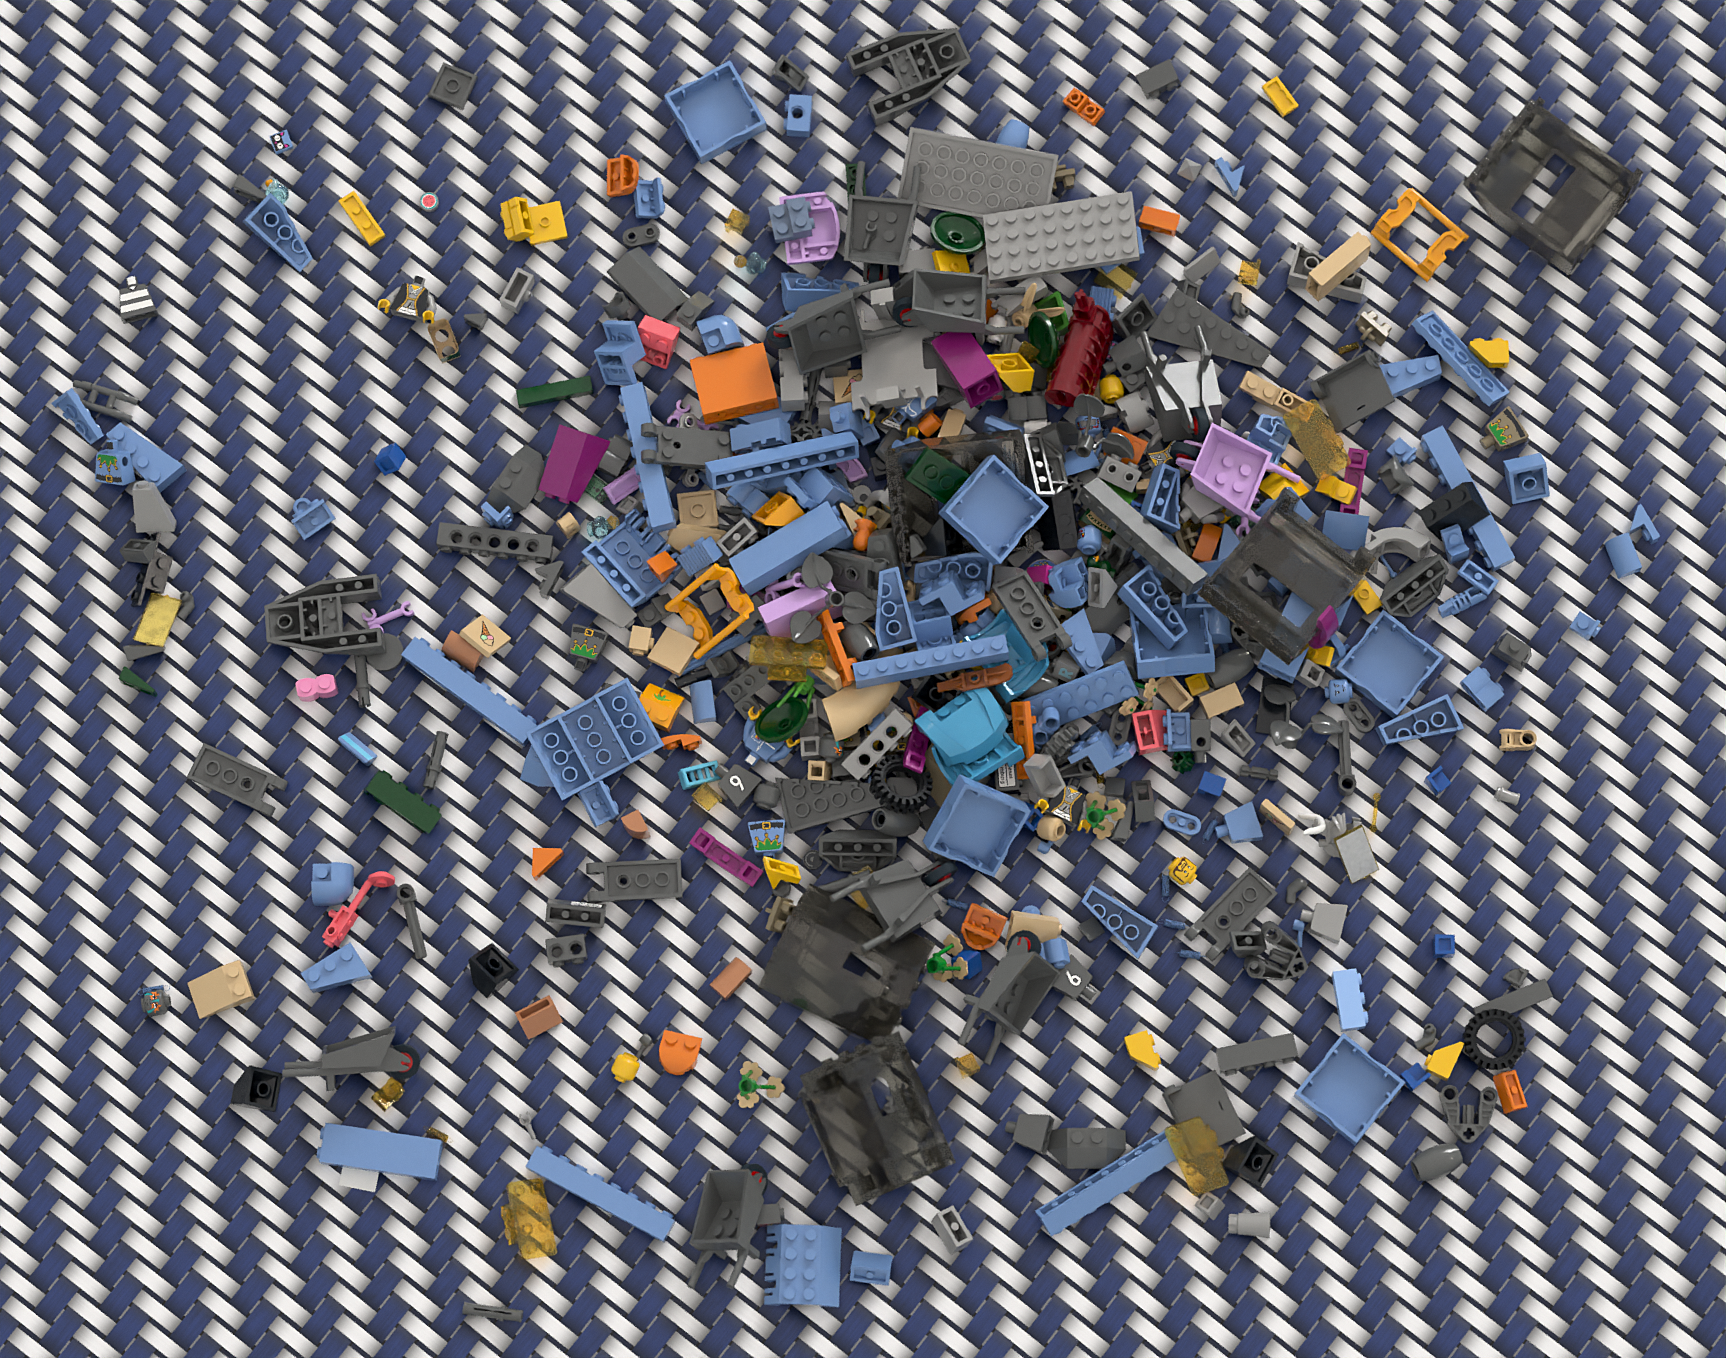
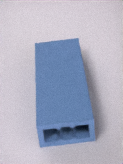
M826 501L728 559L742 587L749 596L803 565L804 560L810 553L814 552L816 555H820L848 538L845 532L848 528L843 519H838L840 513L836 506L831 507L829 502Z
M1305 563L1257 668L1293 683L1318 629L1316 626L1317 619L1328 607L1340 581L1336 574L1322 571L1315 564Z
M325 1123V1128H321L320 1139H323L322 1146L318 1147L317 1158H319L321 1164L437 1181L443 1148L442 1140Z

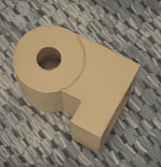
M570 512L556 522V525L567 539L581 530L580 525Z
M808 760V780L825 781L831 779V763Z

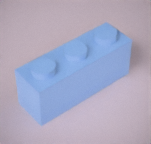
M1356 968L1334 971L1332 973V981L1341 1032L1364 1029L1365 1023H1368L1367 1011L1363 1012L1362 1004H1365L1364 993H1360L1359 985H1362L1361 974L1357 973Z

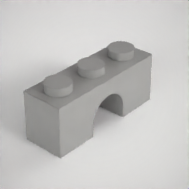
M816 698L811 699L807 720L800 730L802 761L821 760V756L818 754L820 738Z

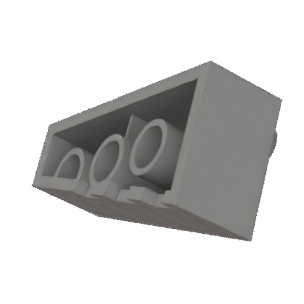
M1298 242L1287 285L1305 289L1309 272L1326 258L1319 255V252L1313 249L1311 251ZM1354 271L1327 295L1360 303L1367 277Z
M778 349L782 412L805 410V403H808V391H804V387H807V376L799 375L793 350Z

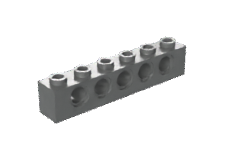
M440 522L436 545L438 549H441L440 551L445 553L459 551L463 555L477 553L481 557L493 555L503 560H508L510 557L516 558L520 562L535 560V563L546 564V562L552 561L554 538L551 535ZM461 536L462 541L460 543H454V537ZM475 538L481 539L479 545L475 546L471 543ZM493 541L500 542V545L496 548L490 546ZM512 543L519 544L516 550L509 549ZM531 545L538 546L535 552L528 551Z

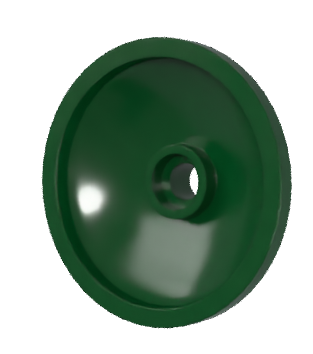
M948 211L937 215L931 223L930 234L932 239L947 252L957 255H968L979 251L985 243L984 228L972 216Z
M1037 311L1032 313L1029 319V343L1036 362L1042 368H1049L1056 361L1060 335L1050 318L1043 312Z
M789 697L780 708H777V704L782 699L770 704L762 711L755 723V732L758 738L766 743H779L793 737L802 729L807 720L808 707L806 703L798 697Z

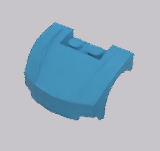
M1001 609L997 617L986 628L977 634L964 637L962 642L1005 634L1009 660L982 666L984 669L996 667L1004 663L1012 666L1013 676L1011 679L998 684L995 688L1004 701L1008 703L1033 686L1044 674L1050 662L1048 654L1047 658L1039 662L1034 659L1031 649L1005 609ZM1041 643L1045 648L1046 653H1048V647L1046 643Z
M987 687L965 691L935 713L929 710L915 720L918 730L932 741L948 767L962 762L969 764L988 754L1001 742L1003 733L1009 725L1001 706Z
M1004 731L1003 739L988 754L969 764L962 762L948 767L935 745L931 748L937 765L951 786H953L959 774L978 782L1004 764L1011 767L1025 758L1021 745L1016 744L1006 731Z

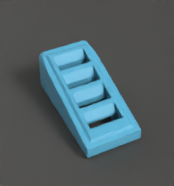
M717 760L681 769L678 772L682 789L687 790L721 780L722 778L714 772L718 767ZM708 767L712 768L713 777H711ZM702 769H704V772H705V775H706V778H705V779L703 778V775H702V771H701ZM695 771H696L697 777H698V780H697V781H696L695 776H694V773H693V772H695Z

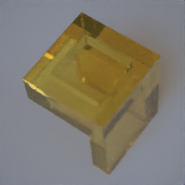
M732 208L725 223V231L729 233L732 230L742 234L746 225L749 226L750 216Z
M1257 259V263L1241 262L1238 283L1257 285L1261 259Z
M706 782L692 794V799L697 804H701L707 811L717 802L719 804L722 802V797Z
M973 1053L961 1058H954L962 1079L980 1071Z

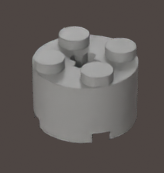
M1139 390L1115 401V408L1118 409V416L1122 419L1126 432L1135 434L1154 425L1152 416L1148 415L1147 412L1149 406L1146 400H1143Z

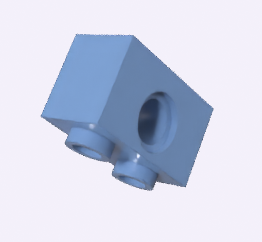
M790 94L789 101H785V112H788V118H784L783 129L787 130V136L810 137L812 96ZM795 113H801L803 115L799 119L793 117Z

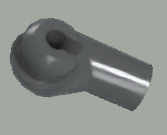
M1234 292L1231 310L1237 317L1245 319L1249 316L1250 310L1241 304L1242 293Z
M183 591L180 594L183 608L177 614L184 621L195 608L193 595L188 591Z
M1297 878L1287 886L1286 904H1295L1296 893L1300 890H1305L1307 887L1305 880Z
M1426 1024L1424 1026L1423 1038L1414 1042L1418 1051L1435 1042L1436 1028L1433 1024Z

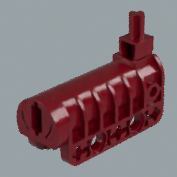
M1083 289L1074 293L1076 303L1072 307L1073 315L1069 319V332L1064 336L1065 344L1060 348L1061 356L1056 359V368L1051 374L1052 380L1048 383L1044 394L1049 404L1074 407V401L1079 394L1094 396L1113 340L1114 329L1108 312L1100 305H1095L1094 298L1087 297Z

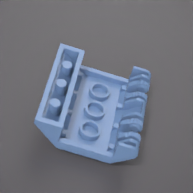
M636 508L625 516V521L600 542L595 540L581 552L631 608L647 602L675 579L683 569L676 558L679 555L675 552L671 557L678 565L663 584L650 571L646 561L663 551L668 553L671 546L669 544L665 545L667 543L666 540L648 526L642 533L639 531V528L645 523L646 519L644 516L640 517L642 514Z
M767 1225V1234L775 1236L766 1237V1241L769 1243L777 1242V1248L766 1249V1254H774V1256H766L765 1274H773V1276H765V1281H776V1288H766L764 1290L765 1294H773L772 1296H764V1305L780 1306V1304L839 1307L842 1228L822 1225Z

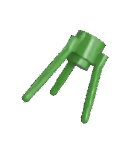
M803 674L799 681L795 682L794 686L777 704V708H780L795 691L794 698L799 693L802 695L808 693L806 705L809 711L812 695L815 692V688H813L815 684L814 679L809 675Z

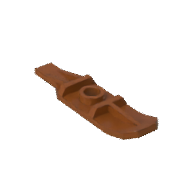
M1004 663L992 668L961 673L956 678L937 683L938 693L954 689L965 692L1002 684L1009 681L1013 676L1012 666ZM973 677H978L975 681L971 680Z

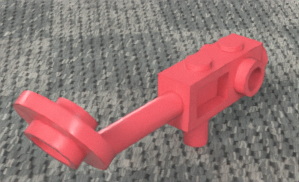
M383 871L370 874L348 908L342 905L338 912L331 909L328 916L333 918L322 936L325 939L323 943L332 949L334 946L339 947L358 918L355 910L371 886L381 888L392 886L395 884V877Z

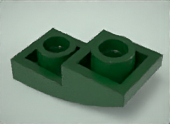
M845 164L848 200L849 195H855L858 164ZM865 170L862 187L864 196H866Z

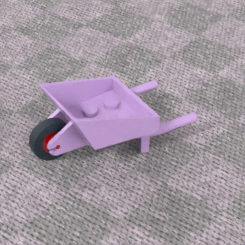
M1214 423L1211 424L1203 444L1189 440L1172 444L1169 452L1170 456L1176 460L1178 466L1191 472V477L1197 491L1228 508L1234 515L1238 514L1243 518L1246 517L1250 521L1275 533L1279 532V525L1256 515L1250 509L1265 471L1275 472L1295 483L1300 481L1301 476L1270 463L1269 461L1273 453Z

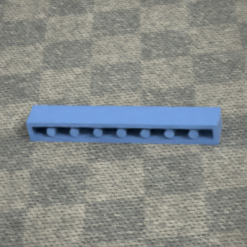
M642 382L621 387L619 401L621 406L625 408V412H622L624 421L629 425V429L626 432L629 441L632 440L633 447H630L632 457L636 458L637 461L634 467L637 476L640 475L641 479L638 482L640 492L644 493L645 496L642 503L644 510H648L649 517H646L648 527L652 528L655 533L677 528L663 465L644 464L641 462L642 450L651 449L657 452V437L641 436V424L653 423L646 388Z
M1443 425L1422 435L1420 446L1424 453H1428L1430 465L1433 469H1437L1439 473L1438 479L1443 486H1446L1448 492L1463 482H1473ZM1492 514L1467 530L1469 535H1473L1476 549L1483 553V561L1487 568H1491L1492 572L1514 561L1515 556Z
M852 431L705 462L706 479L712 489L715 490L859 458L858 440Z
M1004 634L852 663L856 687L860 689L1009 660V652Z
M417 637L413 638L401 654L404 660L525 747L528 744L529 739L525 732L537 726V721L529 715L525 717L521 714L522 710L514 704L511 706L507 704L505 697L499 693L496 695L490 691L491 687L484 682L481 684L475 680L476 677L469 671L463 672L459 669L461 666L454 660L448 661L444 658L446 655L439 649L433 650L430 648L431 644L421 637L420 640Z
M1167 1128L1035 1210L1051 1236L1059 1234L1067 1226L1077 1223L1083 1216L1093 1213L1104 1203H1109L1120 1193L1127 1192L1130 1187L1136 1183L1143 1182L1149 1175L1162 1170L1165 1165L1178 1160L1185 1153L1176 1136Z
M537 1146L525 1166L528 1170L665 1243L676 1223L672 1219V1214L664 1210L662 1213L655 1210L656 1206L648 1201L645 1204L638 1201L639 1197L631 1192H628V1194L623 1193L620 1186L614 1183L609 1185L603 1182L605 1178L596 1173L593 1176L586 1173L588 1169L579 1164L576 1167L569 1163L570 1160L562 1155L558 1158L552 1154L553 1150L546 1146H542V1148Z

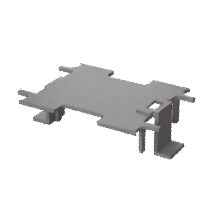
M893 287L870 291L871 305L879 320L865 322L864 309L860 310L859 320L862 330L875 331L899 325L894 321L892 315L893 305L895 304ZM900 325L901 332L865 340L867 352L861 354L863 378L861 381L851 383L853 412L864 410L866 420H869L870 406L882 404L886 409L907 405L908 400L920 398L921 409L926 410V401L931 397L938 398L936 368H924L923 340L934 337V332H930L925 325H918L916 327Z

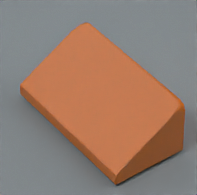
M1516 1070L1493 1076V1081L1505 1114L1528 1107Z

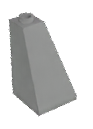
M592 563L586 565L559 589L562 594L619 628H629L635 622L634 618L637 614Z

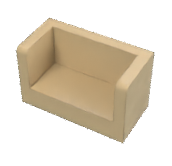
M1173 676L1161 677L1157 680V693L1175 713L1184 712L1193 705L1194 699Z
M1235 682L1199 698V703L1205 717L1210 719V721L1212 717L1239 706L1241 708L1244 706V701Z

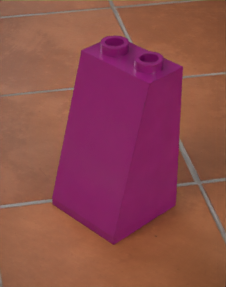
M946 332L931 341L935 353L970 409L1003 391L997 370L971 333Z
M559 424L538 490L545 492L544 496L555 499L557 496L559 497L558 501L569 504L570 501L578 503L604 456L610 441Z

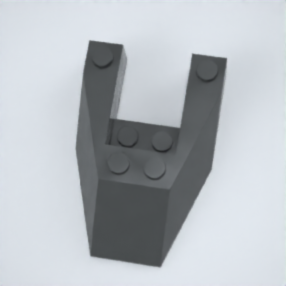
M957 28L900 32L846 54L847 64L853 77L890 63L901 86V90L868 103V111L875 126L891 121L924 102L972 62Z
M377 574L322 580L265 605L267 643L324 654L374 655L386 653L385 635L381 628L344 632L342 604L381 600V581Z

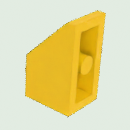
M1459 1042L1436 1050L1433 1055L1428 1054L1424 1063L1427 1066L1425 1072H1429L1447 1081L1464 1043Z

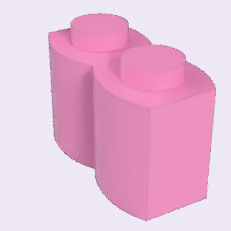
M330 674L320 675L315 679L304 678L296 682L297 695L303 702H311L319 697L330 698L338 694L336 679Z

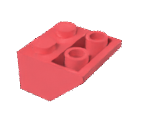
M645 315L637 329L646 354L640 360L667 369L678 341L680 328Z
M1147 710L1132 713V725L1139 755L1167 750V745H1164L1163 733H1167V729L1163 727L1162 720L1163 715H1166V710Z

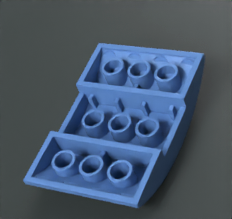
M628 678L525 732L561 800L594 785L664 746Z

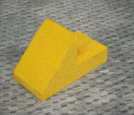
M1323 473L1315 491L1350 505L1358 488L1339 480L1335 476Z
M766 856L763 857L765 870L773 890L780 880L798 884L801 880L797 865Z

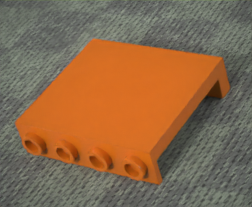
M755 343L746 347L734 348L729 351L690 359L705 425L779 408L763 343Z

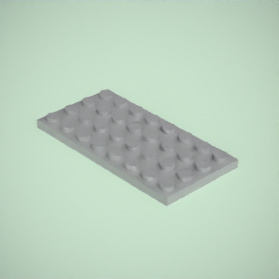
M910 127L897 199H908L911 193L914 166L921 167L916 200L919 203L918 206L983 218V215L1049 205L1059 155Z
M1132 191L983 215L990 284L1140 260Z

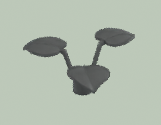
M1079 394L1074 401V409L1078 415L1088 416L1084 435L1073 423L1059 422L1057 427L1062 444L1077 445L1075 449L1076 454L1085 458L1102 443V449L1111 456L1113 453L1121 458L1133 459V446L1128 438L1122 434L1111 432L1107 435V438H1101L1094 444L1093 437L1088 435L1091 418L1101 417L1104 414L1105 407L1098 398L1089 394Z
M814 552L806 557L801 570L803 582L809 588H815L819 585L828 594L825 596L826 606L813 616L807 611H800L793 615L790 621V632L793 642L802 644L816 639L821 632L822 625L815 618L829 608H835L840 605L844 606L842 616L851 624L862 623L876 614V608L863 594L853 591L843 596L841 592H832V589L823 586V584L829 583L832 579L833 570L831 565Z
M1279 684L1265 686L1264 695L1268 701L1279 705L1285 703L1286 722L1277 720L1273 721L1270 725V734L1276 746L1282 744L1287 749H1295L1298 740L1303 738L1304 733L1310 727L1318 734L1343 733V728L1332 717L1324 714L1313 715L1311 717L1312 723H1308L1300 731L1296 726L1289 724V702L1296 700L1295 693L1290 688Z

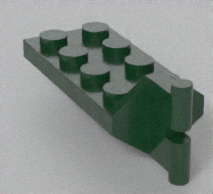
M927 446L904 477L907 481L941 503L946 504L971 474Z

